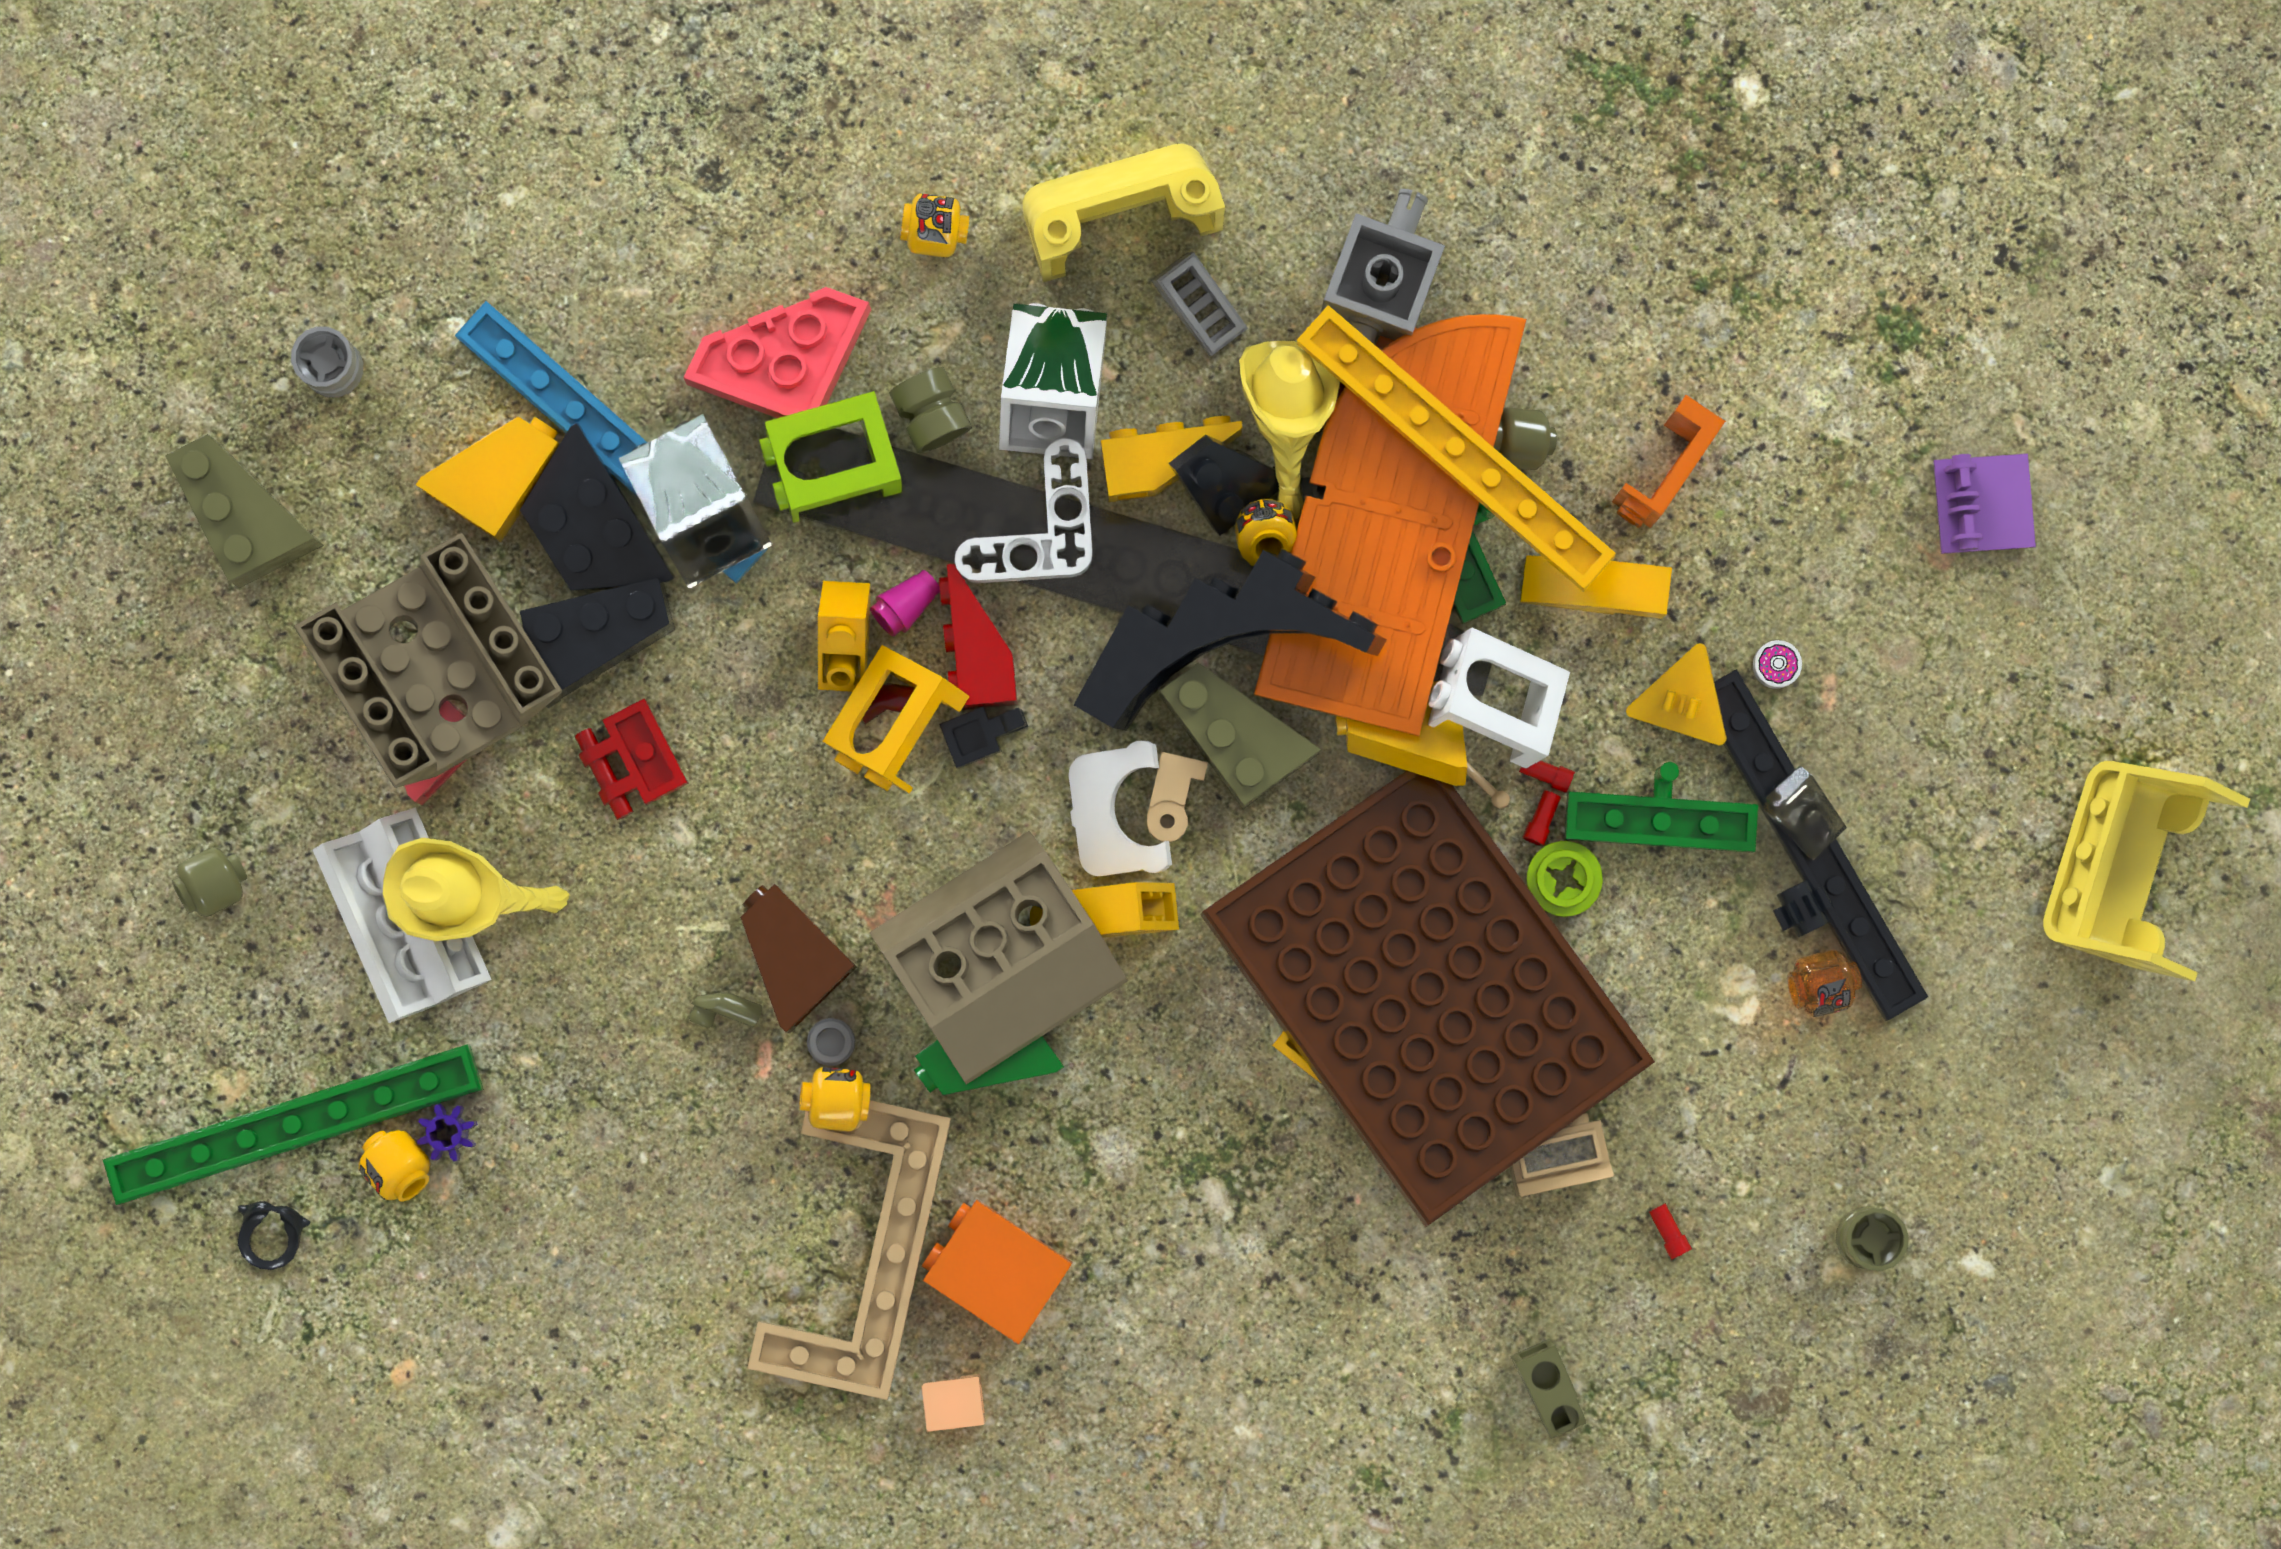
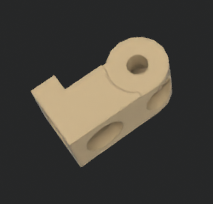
M1165 752L1161 753L1147 815V828L1155 840L1172 843L1179 840L1185 834L1188 827V817L1184 808L1190 782L1194 780L1204 783L1208 762Z

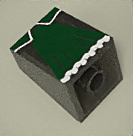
M703 414L691 421L680 423L672 431L649 443L638 445L630 453L619 458L656 533L688 589L772 545Z

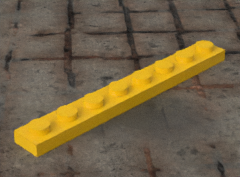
M1329 305L1297 339L1298 346L1580 590L1584 592L1613 560L1616 553Z

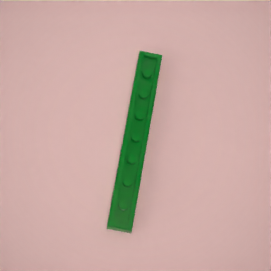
M466 1044L102 1160L115 1204L121 1205L484 1089L471 1046Z

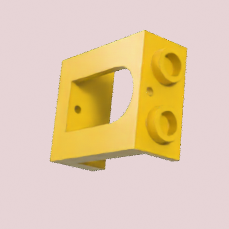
M881 645L822 742L838 752L834 761L858 775L863 767L867 769L864 778L888 792L891 786L895 785L910 794L913 787L896 776L940 703L960 712L969 695L940 675ZM889 674L914 687V692L882 743L869 753H857L853 745L856 728Z

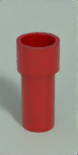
M1541 760L1528 768L1521 767L1519 770L1520 773L1552 785L1551 788L1567 793L1575 771L1563 766L1556 767Z
M1543 791L1531 822H1528L1522 836L1524 840L1538 846L1545 845L1550 833L1549 826L1561 800L1559 795L1550 791Z
M1666 1203L1649 1212L1665 1242L1664 1247L1671 1260L1692 1250L1685 1234L1682 1235Z

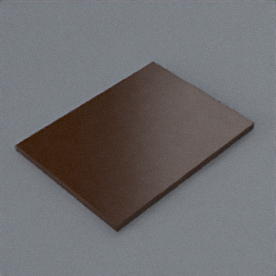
M1405 771L1200 914L1425 1228L1655 1063L1654 1059L1454 786L1448 783Z

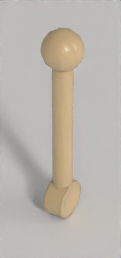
M1467 762V775L1491 796L1494 807L1499 809L1507 807L1510 803L1508 793L1503 790L1498 791Z

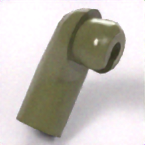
M732 993L704 994L696 997L691 1003L694 1007L689 1014V1019L693 1023L709 1028L713 1026L717 1013L754 1027L760 1018L762 1005Z

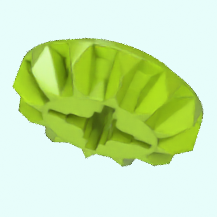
M1558 841L1546 845L1535 854L1528 867L1526 882L1528 889L1546 913L1569 917L1586 911L1594 904L1601 892L1603 876L1597 858L1589 849L1576 842ZM1574 861L1575 864L1572 868L1574 871L1571 878L1577 882V885L1582 887V890L1566 887L1562 892L1558 893L1557 897L1553 896L1556 891L1557 881L1551 877V873L1547 872L1546 868L1552 871L1554 869L1563 871L1566 866H1569Z

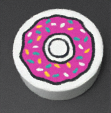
M1775 640L1766 643L1756 652L1753 659L1755 677L1761 684L1772 689L1787 687L1798 678L1802 669L1800 653L1792 644L1786 641Z

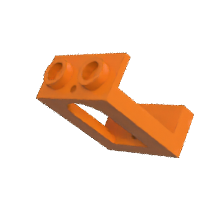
M1685 395L1664 426L1688 441V445L1651 499L1625 483L1612 501V503L1620 507L1617 510V514L1638 528L1643 523L1651 528L1667 509L1726 421L1688 395Z

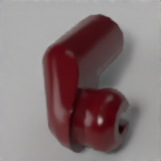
M893 683L883 684L862 718L865 725L886 710L901 712L915 688Z

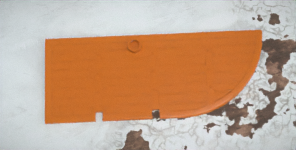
M1497 314L1465 315L1448 318L1415 329L1412 336L1405 334L1385 346L1381 351L1494 447L1527 319ZM1345 387L1336 401L1334 411L1325 424L1309 482L1313 485L1325 487L1323 500L1312 496L1305 497L1297 527V537L1291 553L1305 560L1306 564L1303 570L1315 576L1306 594L1309 595L1312 588H1315L1338 601L1334 610L1349 618L1353 611L1367 617L1378 624L1375 633L1387 640L1379 655L1375 656L1341 641L1312 634H1269L1254 695L1419 737L1480 502Z

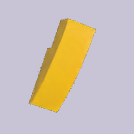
M1526 555L1520 603L1610 615L1621 613L1662 619L1667 615L1672 567L1611 561L1583 592L1542 556Z

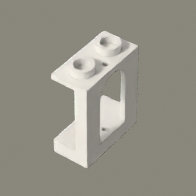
M1470 628L1454 639L1451 638L1441 653L1440 664L1444 666L1440 681L1436 683L1429 697L1428 704L1432 707L1428 725L1436 727L1448 719L1513 748L1510 762L1524 768H1528L1548 757L1570 672L1474 628ZM1477 661L1490 662L1531 681L1521 720L1474 698L1466 682L1467 671L1472 663Z

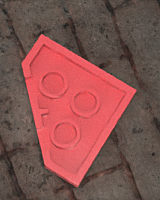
M822 288L810 293L809 299L787 308L780 305L748 318L747 324L722 334L721 330L704 336L683 378L688 386L775 418L826 405L871 312L870 304L867 301L834 289Z

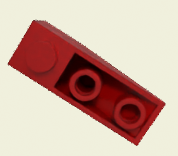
M947 564L948 577H939L941 605L951 606L952 624H943L946 653L955 652L956 670L948 671V681L969 695L961 710L1018 705L1012 652L954 564Z

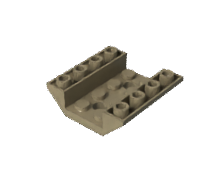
M462 532L420 555L419 568L351 606L341 610L337 602L294 625L296 632L394 788L437 777L519 730L562 693V689ZM408 621L416 627L418 633L412 641L400 643L391 637L389 633L391 627L397 622ZM448 700H458L466 706L467 714L460 721H447L440 715L439 709L441 705Z
M1030 831L869 932L966 1085L1128 981L1096 926L1047 852ZM1029 906H1037L1043 910V916L1037 924L1023 926L1018 923L1019 914L1023 909ZM947 958L961 960V969L952 978H942L937 975L939 964Z

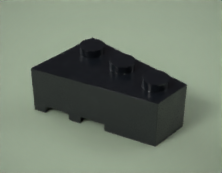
M659 577L519 611L525 633L562 689V693L546 706L547 708L552 707L560 702V699L584 684H589L605 671L623 660L626 661L675 630L665 584Z

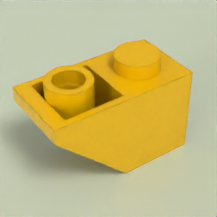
M823 581L818 610V690L853 692L867 669L870 631V583Z

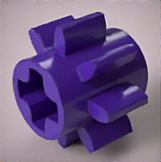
M437 1104L434 1106L436 1117L432 1120L419 1119L418 1122L427 1128L426 1136L421 1137L417 1143L430 1144L434 1148L431 1153L432 1160H438L444 1151H448L453 1162L459 1161V1148L462 1146H476V1143L469 1139L468 1136L469 1129L474 1128L478 1124L477 1121L465 1122L460 1118L463 1114V1106L457 1105L451 1115H446L442 1104ZM444 1120L447 1125H456L458 1133L451 1136L452 1145L447 1140H439L437 1137V1132L443 1130Z

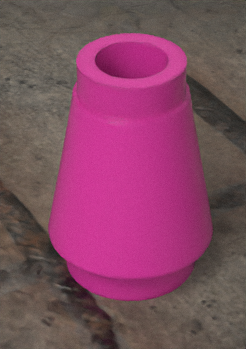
M922 570L917 575L875 597L877 602L870 607V611L878 624L889 635L894 637L900 631L906 633L935 599V596L940 593V587L926 570Z

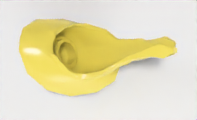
M1267 341L1246 347L1239 360L1243 393L1249 403L1259 432L1272 446L1276 478L1279 483L1278 501L1292 511L1294 519H1297L1304 505L1300 493L1301 461L1309 442L1320 431L1335 409L1340 381L1298 346L1297 342Z
M419 838L397 847L386 865L382 893L388 917L407 935L432 941L471 937L493 925L501 914L529 912L534 909L555 914L567 905V900L570 896L566 890L558 886L547 888L517 886L503 878L483 856L451 841Z

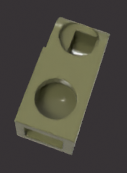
M1550 1339L1510 1356L1551 1439L1586 1424V1419L1577 1400V1393L1556 1345Z

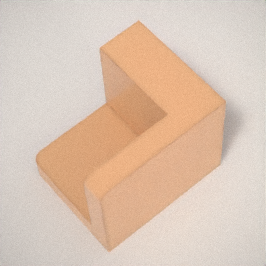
M980 1374L961 1376L959 1379L927 1382L922 1385L927 1432L985 1424Z

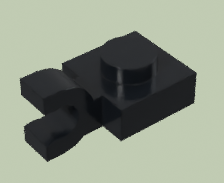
M981 707L939 724L957 769L1002 752L997 738L1029 727L1023 710L1019 707L989 719L985 707Z

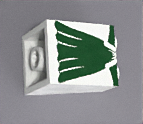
M1013 303L1001 393L999 450L1045 454L1046 449L1052 442L1068 438L1073 439L1082 446L1086 459H1093L1106 340L1107 313L1094 312L1085 308L1072 310L1047 307L1037 303L1029 305ZM1061 449L1059 456L1071 457L1069 449Z

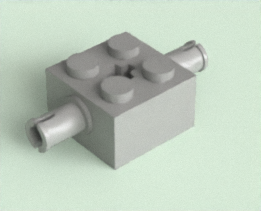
M1410 189L1399 190L1398 199L1388 225L1363 215L1355 214L1323 300L1321 312L1329 305L1373 344L1376 336H1383L1394 341L1405 334L1412 336L1445 245L1415 235L1428 198L1417 192L1413 205L1408 210L1407 206L1413 191ZM1380 273L1389 276L1385 286L1376 284V279Z

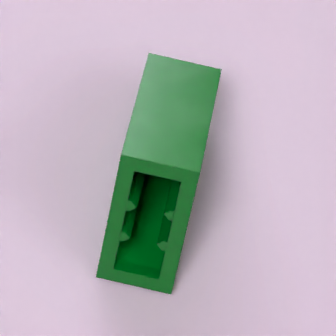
M1042 1036L966 1085L941 1044L936 1040L915 1056L921 1065L915 1068L914 1071L930 1093L938 1088L942 1095H949L1057 1073L1064 1068V1065Z

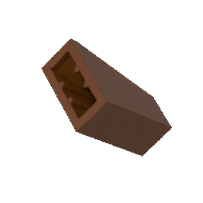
M774 884L768 890L762 885L745 900L743 906L747 911L740 918L779 1026L786 1033H791L857 966L779 886Z

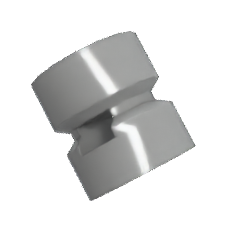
M314 327L304 331L293 345L291 350L293 369L299 378L316 393L325 397L339 398L349 394L359 385L363 376L364 362L360 352L339 331L330 327Z

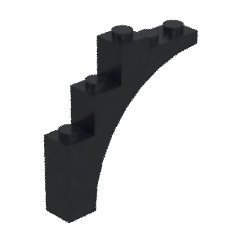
M1281 548L1278 555L1263 550L1237 598L1235 596L1239 590L1238 588L1213 576L1211 582L1198 578L1194 579L1170 625L1168 623L1171 616L1153 605L1147 603L1144 609L1128 605L1076 699L1074 706L1114 729L1127 731L1147 700L1173 674L1203 654L1237 640L1268 634H1312L1335 639L1365 653L1378 656L1387 639L1375 633L1378 624L1367 617L1353 611L1348 618L1334 610L1338 601L1315 588H1312L1309 595L1306 594L1315 576L1303 570L1306 564L1305 560Z

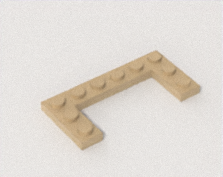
M870 1100L867 1121L859 1120L858 1126L853 1131L814 1128L809 1122L808 1111L805 1112L801 1134L893 1154L890 1174L852 1341L758 1321L747 1369L884 1400L889 1399L952 1118Z

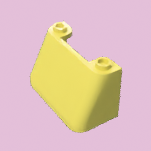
M1174 144L1039 183L1030 188L1025 194L1022 203L1023 215L1043 282L1066 276L1065 263L1067 257L1074 249L1082 247L1080 240L1081 223L1165 199L1171 221L1184 219L1196 226L1200 237L1222 231L1225 205L1219 185L1200 153L1192 146Z

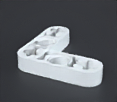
M1068 438L1055 440L1048 446L1044 454L1048 533L982 537L966 540L959 546L955 554L956 568L963 579L972 583L1070 578L1079 576L1088 570L1092 562V540L1087 461L1085 451L1078 442ZM1061 449H1069L1071 457L1079 458V463H1074L1070 467L1071 482L1080 479L1082 487L1064 485L1052 489V481L1062 483L1060 466L1052 465L1051 463L1052 459L1059 457ZM1073 495L1081 502L1082 511L1076 519L1066 521L1056 515L1054 506L1061 496ZM1083 526L1085 533L1083 535L1074 533L1075 547L1079 551H1084L1085 557L1078 558L1075 567H1067L1066 560L1058 559L1057 557L1058 552H1063L1066 549L1065 533L1055 536V528L1073 530ZM1019 545H1029L1037 552V562L1030 570H1018L1010 562L1011 552ZM994 546H1004L1002 559L1006 572L996 573L997 563L983 564L980 573H973L970 565H963V558L971 557V549L979 548L982 556L992 557L997 556Z

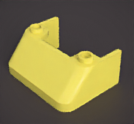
M2103 761L2094 766L2086 778L2045 911L2043 927L2046 935L2051 940L2064 946L2126 966L2195 981L2198 972L2162 957L2165 948L2164 934L2158 926L2141 921L2168 832L2187 834L2194 831L2202 823L2209 801L2248 808L2250 798L2203 776L2115 761Z

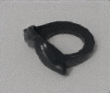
M266 1201L239 1205L238 1211L243 1215L238 1237V1247L242 1257L251 1265L260 1269L274 1270L286 1266L294 1259L298 1251L302 1229L309 1226L311 1222L288 1206H274ZM269 1211L280 1214V1220L284 1222V1229L288 1236V1247L285 1253L272 1261L259 1258L253 1252L250 1244L253 1231L262 1222L263 1218L268 1215Z

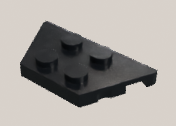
M579 423L572 425L520 509L565 583L572 591L625 586L658 577L662 582L674 579L675 575Z

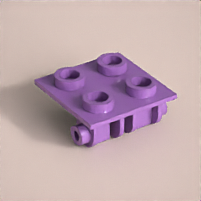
M1959 454L1952 456V459L1933 461L1941 554L2036 547L2028 454L1971 457V454Z

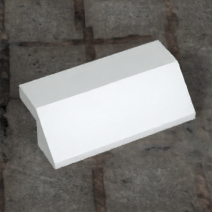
M416 807L380 818L357 833L322 843L313 849L388 1023L425 1011L492 980L473 936L444 941H432L407 935L388 917L382 894L383 879L388 861L399 845L419 838H429Z

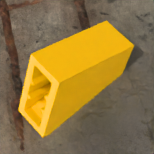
M518 416L421 476L416 486L499 542H502L520 515V509L560 445L554 440L558 432L536 417L533 418L531 423H528Z
M1438 681L1433 682L1432 689ZM1429 704L1427 705L1419 737L1335 716L1337 736H1346L1347 752L1454 786L1466 785L1468 766L1463 726L1448 719L1436 727L1429 726L1428 721L1432 710Z
M1133 882L1072 890L1102 938L1179 930L1175 883ZM1032 906L1030 910L1031 926L1037 924L1043 916V910L1040 907Z

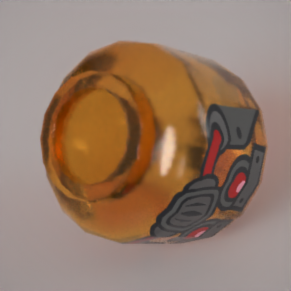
M1828 950L1803 956L1796 961L1793 971L1787 975L1789 993L1794 1006L1797 1009L1803 1008L1808 1015L1813 1017H1820L1849 1009L1855 1001V990L1862 988L1861 974L1857 964L1854 961L1848 963L1844 955L1837 950Z

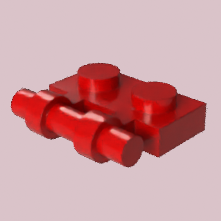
M645 698L602 720L610 735L609 738L598 743L591 728L585 729L574 736L582 751L578 756L585 768L590 767L601 788L598 795L604 806H610L617 820L634 812L626 797L629 793L638 790L644 803L649 805L689 784ZM619 752L630 774L620 780H617L607 760L610 755Z

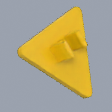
M1702 643L1693 646L1627 707V715L1631 718L1712 744H1724L1727 737L1706 646Z

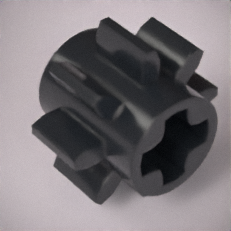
M1808 879L1777 894L1782 906L1773 910V913L1783 931L1793 927L1797 937H1801L1830 922L1825 910L1833 907V904L1824 886L1814 890Z

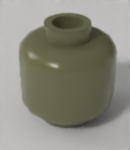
M1505 407L1494 448L1518 469L1537 470L1544 464L1547 456L1553 455L1557 445L1555 428L1550 427L1548 418L1540 410Z
M211 847L178 864L176 868L177 878L172 880V884L188 913L196 911L203 917H209L242 899L243 889L240 882L247 879V874L235 854L226 857L222 850Z

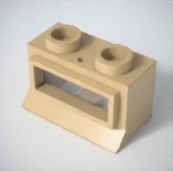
M1588 1113L1578 1117L1510 1166L1515 1194L1518 1197L1615 1177L1608 1156L1601 1120L1589 1122Z

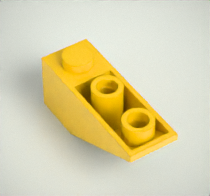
M1224 415L1203 419V426L1184 429L1183 422H1170L1157 425L1156 433L1138 435L1135 428L1109 432L1110 439L1101 440L1109 502L1158 495L1179 480L1168 464L1204 435L1213 437L1227 446L1241 436L1242 421L1231 422L1230 416Z

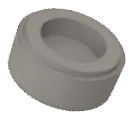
M834 1018L823 1019L817 1022L809 1031L807 1037L808 1051L813 1059L820 1064L826 1066L840 1065L846 1062L854 1052V1033L850 1026L841 1020Z

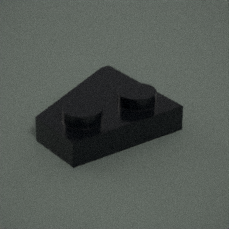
M1204 435L1168 463L1211 528L1219 536L1236 524L1241 510L1249 503L1260 499H1269L1279 491L1275 466L1272 468L1259 462L1253 456L1238 449H1231L1223 442L1208 435Z

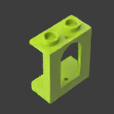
M875 391L765 422L767 438L759 440L766 466L775 465L780 481L772 483L779 510L789 509L793 523L800 521L799 512L880 489L884 497L902 492L900 472ZM861 421L873 463L811 480L796 478L788 471L784 462V456L787 448L793 441L801 437Z

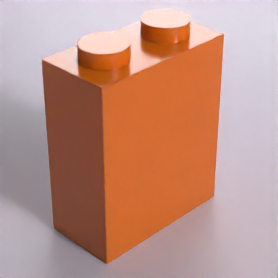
M977 1199L972 1207L963 1202L948 1225L955 1233L945 1247L936 1243L921 1267L929 1271L923 1281L1017 1344H1020L1073 1262Z

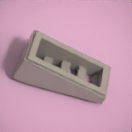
M1194 252L1186 253L1151 280L1165 301L1209 356L1214 355L1248 329ZM1189 271L1194 278L1176 291L1172 283ZM1201 286L1206 293L1187 306L1183 299ZM1213 301L1218 308L1198 322L1194 315ZM1225 316L1230 323L1212 337H1209L1205 330Z

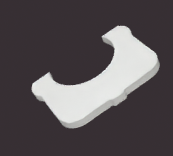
M1135 741L1127 748L1081 755L1071 764L1069 769V783L1073 809L1070 811L1072 826L1076 829L1080 863L1087 873L1093 876H1109L1142 870L1149 873H1160L1172 865L1169 841H1164L1154 846L1137 844L1123 833L1115 815V798L1124 779L1134 771L1142 768H1159L1156 744L1149 741Z

